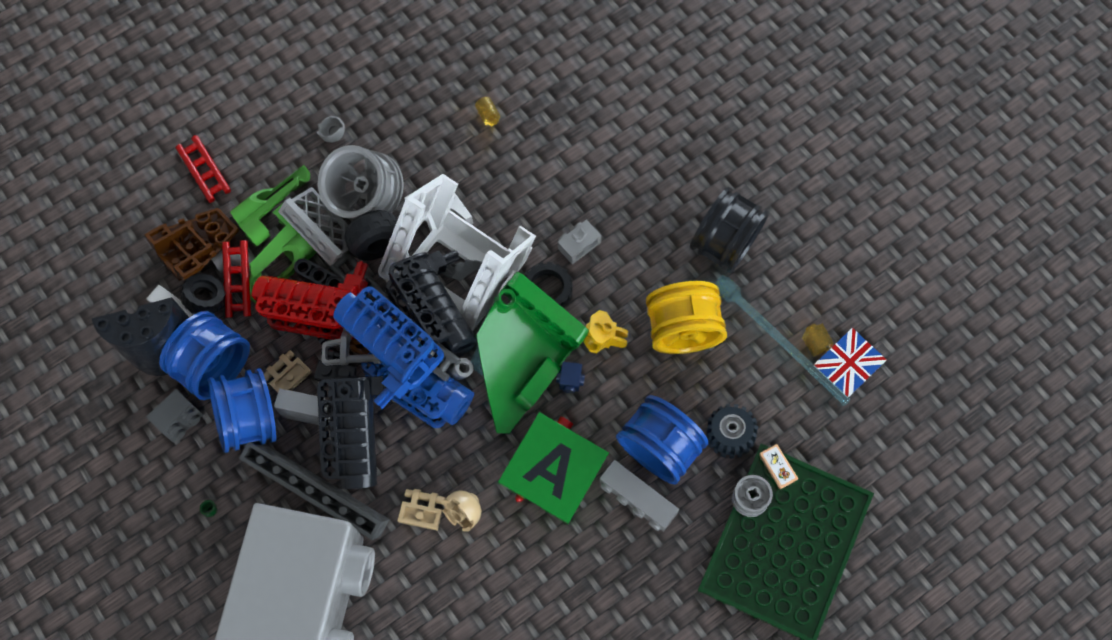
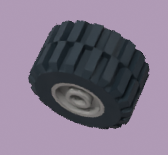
M726 404L725 408L722 406L718 407L717 412L714 410L708 420L706 437L709 441L710 448L714 447L716 454L721 452V456L724 458L726 455H729V459H734V455H737L738 458L742 457L743 453L747 454L750 448H753L758 431L756 418H752L753 413L751 411L746 412V407L738 408L739 404H734V407H730V404Z

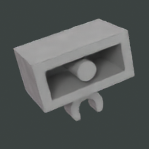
M586 219L582 223H577L571 232L565 233L559 238L558 250L573 265L601 243V235Z

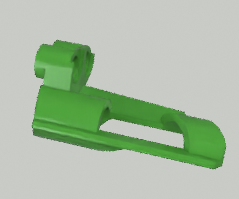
M305 165L298 168L274 188L263 189L253 193L231 210L233 218L255 247L271 236L269 230L260 219L291 192L297 191L310 180V172ZM291 178H293V180H292L290 183H288L286 186H284L281 190H279L277 193H275V194H274L272 197H270L268 200H265V199H266L268 196H270L273 192H275V191H276L277 189H279L282 185H284V184H285L286 182H288Z
M283 203L272 213L277 216L278 222L284 228L249 264L251 273L249 276L250 300L254 303L256 301L251 295L256 280L261 276V272L282 252L292 262L278 276V278L288 279L296 272L294 264L297 260H309L316 253L312 246L278 212Z

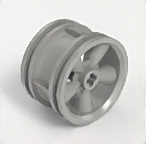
M355 145L343 146L327 156L319 171L318 191L320 198L328 210L340 217L356 219L362 214L377 210L393 213L403 195L404 182L399 166L391 157L381 152ZM364 159L365 172L359 174L353 166ZM346 180L354 182L355 190L346 193ZM359 198L366 199L363 208L359 210L353 208Z

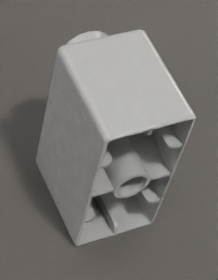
M255 503L251 511L215 640H354V635L351 631L342 630L341 628L349 596L362 597L368 590L374 569V548L363 546V536L348 521Z

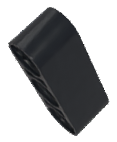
M299 259L294 264L297 275L304 282L332 287L339 283L344 284L339 276L307 259ZM303 268H308L307 271L301 272ZM324 276L322 280L317 281L318 277Z

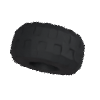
M377 210L362 214L354 219L347 226L344 235L350 253L355 258L363 261L384 257L397 223L395 215L385 210Z

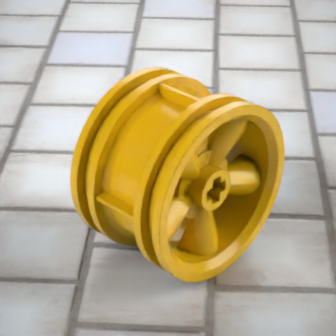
M686 281L666 285L651 292L646 297V306L651 322L653 349L666 354H685L706 350L722 343L727 338V331L725 329V321L721 315L719 287L705 281Z

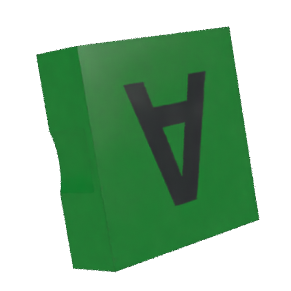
M539 412L498 483L523 499L538 505L545 512L568 525L609 452Z

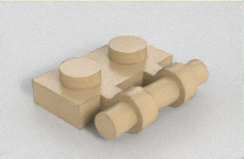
M291 350L285 355L282 354L272 367L266 368L267 371L264 373L266 382L271 377L274 378L269 384L277 393L279 388L292 391L312 373L298 357L293 362L290 361L295 356ZM284 365H286L287 367L280 374H278L277 372Z
M406 489L405 497L411 498V502H402L398 522L438 531L442 510L435 508L436 504H441L446 497L438 496V493L433 492L431 494L424 493L419 489ZM418 501H428V507L418 505Z

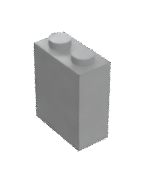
M279 388L274 408L283 418L319 425L317 396ZM326 403L324 406L327 414H330L329 403Z

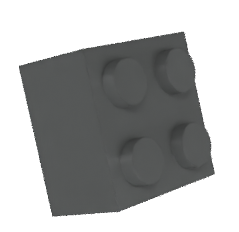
M175 389L146 418L172 442L183 438L186 431L191 426H195L203 414Z

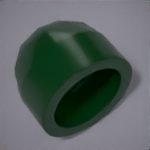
M205 500L201 503L199 510L205 517H213L216 515L218 508L212 500Z

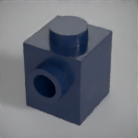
M562 363V370L557 374L556 383H559L560 389L563 392H579L580 386H584L585 374H582V364Z

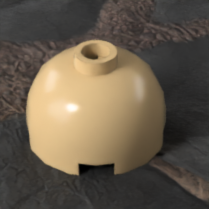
M460 490L455 491L441 502L445 507L442 511L446 518L454 526L457 523L462 526V531L469 532L480 520L481 506L478 497L473 493Z

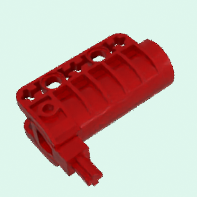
M363 261L357 262L353 275L347 274L344 284L339 283L338 287L262 275L256 280L251 296L256 301L255 308L257 312L267 318V323L272 329L331 340L341 339L342 333L338 332V329L343 331L344 328L334 320V310L345 295L351 292L357 296L367 287L368 283L364 276L368 264ZM290 322L297 323V324H296L295 326H293V327H290V326H289V323H290ZM303 324L308 325V326L311 325V326L319 327V330H318L317 328H315V327H311L310 330H309V329L307 328V326H304ZM324 328L332 329L328 333L323 332Z

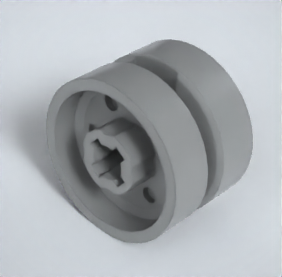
M757 475L743 477L737 483L732 494V502L735 509L747 517L761 515L772 500L770 484L764 478Z

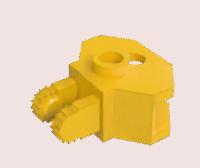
M599 310L590 317L589 323L586 324L585 327L589 330V333L583 342L589 352L598 353L610 346L624 348L627 346V340L624 338L628 337V330L617 327V323L612 321L607 312Z

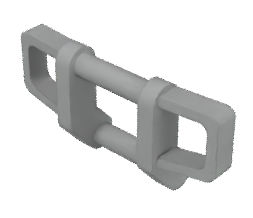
M343 329L341 339L327 341L322 344V363L326 366L362 362L381 364L382 362L373 354L349 355L350 341L353 336L345 329ZM340 345V359L327 360L328 348Z

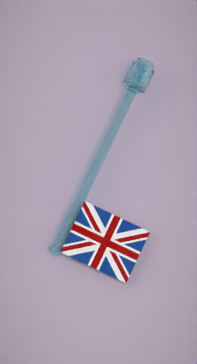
M722 275L714 283L719 287L720 296L728 303L731 301L733 303L736 302L839 400L842 406L849 403L850 396L887 360L852 328L813 365L741 296L740 291L742 289L733 280Z

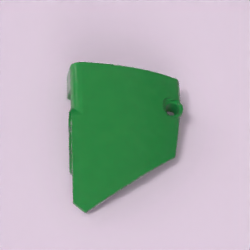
M515 272L502 290L495 296L494 304L476 334L485 387L497 434H509L525 412L536 403L558 374L565 359L573 350L580 346L589 333V330L520 272ZM502 295L508 298V304L503 303L501 300Z

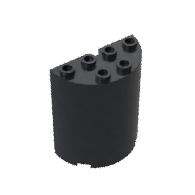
M171 297L138 306L137 311L132 314L128 313L127 310H122L92 318V322L97 333L138 370L148 375L165 376L168 374L159 365L162 349L171 334L189 316Z

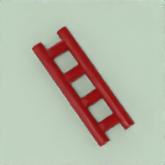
M194 135L191 138L193 141L191 145L184 148L182 144H178L175 148L207 201L212 203L215 201L214 194L221 190L228 194L231 192V188L199 137ZM198 149L201 157L192 162L188 154ZM206 163L210 170L200 175L196 168ZM214 176L218 184L208 188L204 181Z
M240 241V247H230V242H222L223 278L226 293L224 298L225 318H232L235 311H243V317L251 316L248 241ZM241 254V266H231L230 255ZM241 273L242 285H232L231 274ZM242 292L243 303L233 304L232 293Z

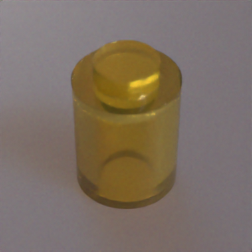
M484 97L478 100L475 108L484 124L490 126L497 124L500 114L492 99Z

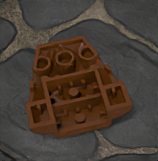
M219 208L196 214L195 219L185 221L183 218L178 220L179 224L169 227L167 224L160 225L144 234V236L155 250L160 261L180 281L201 271L222 249V242H229L239 232V229Z

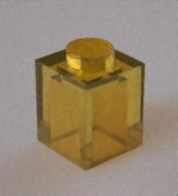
M823 323L817 326L813 324L805 329L806 331L802 338L813 357L831 349L834 343Z

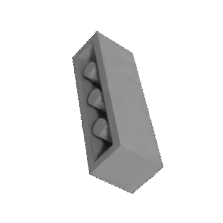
M616 460L611 463L600 477V483L602 484L600 487L609 494L611 492L617 496L616 499L624 506L628 504L633 508L635 515L640 518L645 517L650 521L649 525L657 531L660 529L664 532L679 512V508Z

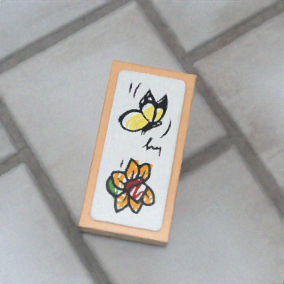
M777 444L759 454L779 489L798 480V477Z

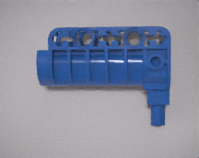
M365 287L357 296L351 292L339 301L334 310V320L388 367L387 370L391 373L382 382L386 388L374 400L382 409L394 396L400 399L408 389L412 390L419 386L444 359V352L433 339L373 287ZM368 293L372 294L376 299L374 302L367 298L366 295ZM380 306H383V308H384L386 311H385V312L380 311V310H379V307H380ZM391 316H396L398 318L397 322H394ZM407 329H409L414 335L409 336L406 333ZM421 338L423 341H425L423 346L418 341V339ZM430 352H437L438 356L436 358L432 357Z

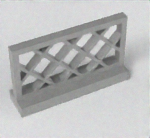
M312 187L293 199L289 198L284 201L278 212L330 266L341 256L349 252L344 239L348 224L340 216L327 209L320 195ZM311 195L315 202L308 201L307 196ZM296 203L302 204V205H303V210L300 209V208L296 205ZM307 206L315 207L316 213L308 211ZM320 209L326 210L328 215L320 214ZM309 217L316 218V223H314ZM320 219L329 221V226L322 225ZM333 222L338 223L341 229L333 227ZM322 230L329 231V237ZM333 233L341 234L342 240L334 238ZM334 243L342 245V250H340Z

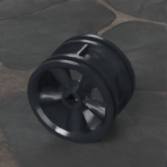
M728 186L705 215L690 243V249L695 250L697 248L698 254L710 259L722 269L725 266L728 267L727 272L731 274L756 240L769 217L770 211L765 210L762 212V206L754 204L741 196L737 191L733 194L732 188Z

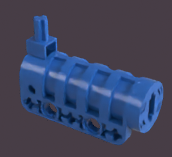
M407 329L406 333L410 335L411 333L409 329ZM362 362L361 366L365 376H386L391 374L387 370L388 367L383 363ZM431 372L419 386L412 390L408 389L400 399L394 396L391 400L431 427L440 428L446 422L454 425L461 419L473 400L474 392L452 377L444 381ZM440 417L441 421L436 420L435 422H433V419H437Z

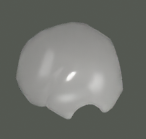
M329 116L318 124L319 130L317 134L325 142L333 143L339 141L345 132L344 122L338 117Z

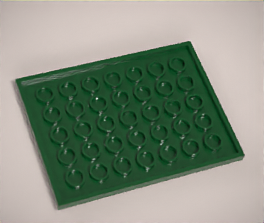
M761 443L747 476H760L770 484L772 488L771 503L761 515L756 517L744 516L733 507L698 591L801 640H817L874 493L787 454H784L798 477V480L779 489L759 456L761 452L770 447Z

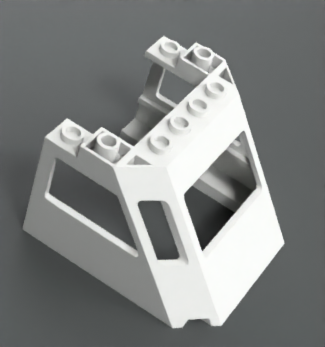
M442 174L406 198L378 273L386 282L390 280L388 275L389 267L395 262L410 257L408 250L416 230L426 221L430 234L413 255L428 252L436 242H439L449 250L457 251L459 253L458 256L465 261L469 259L482 262L465 300L445 287L471 331H473L494 304L495 296L526 262L533 248L531 246L536 236L522 226H519L509 249L505 248L450 211L456 197L454 193L458 183ZM434 189L426 207L423 204L426 194ZM394 269V273L401 274V271ZM402 299L398 301L402 306H406Z

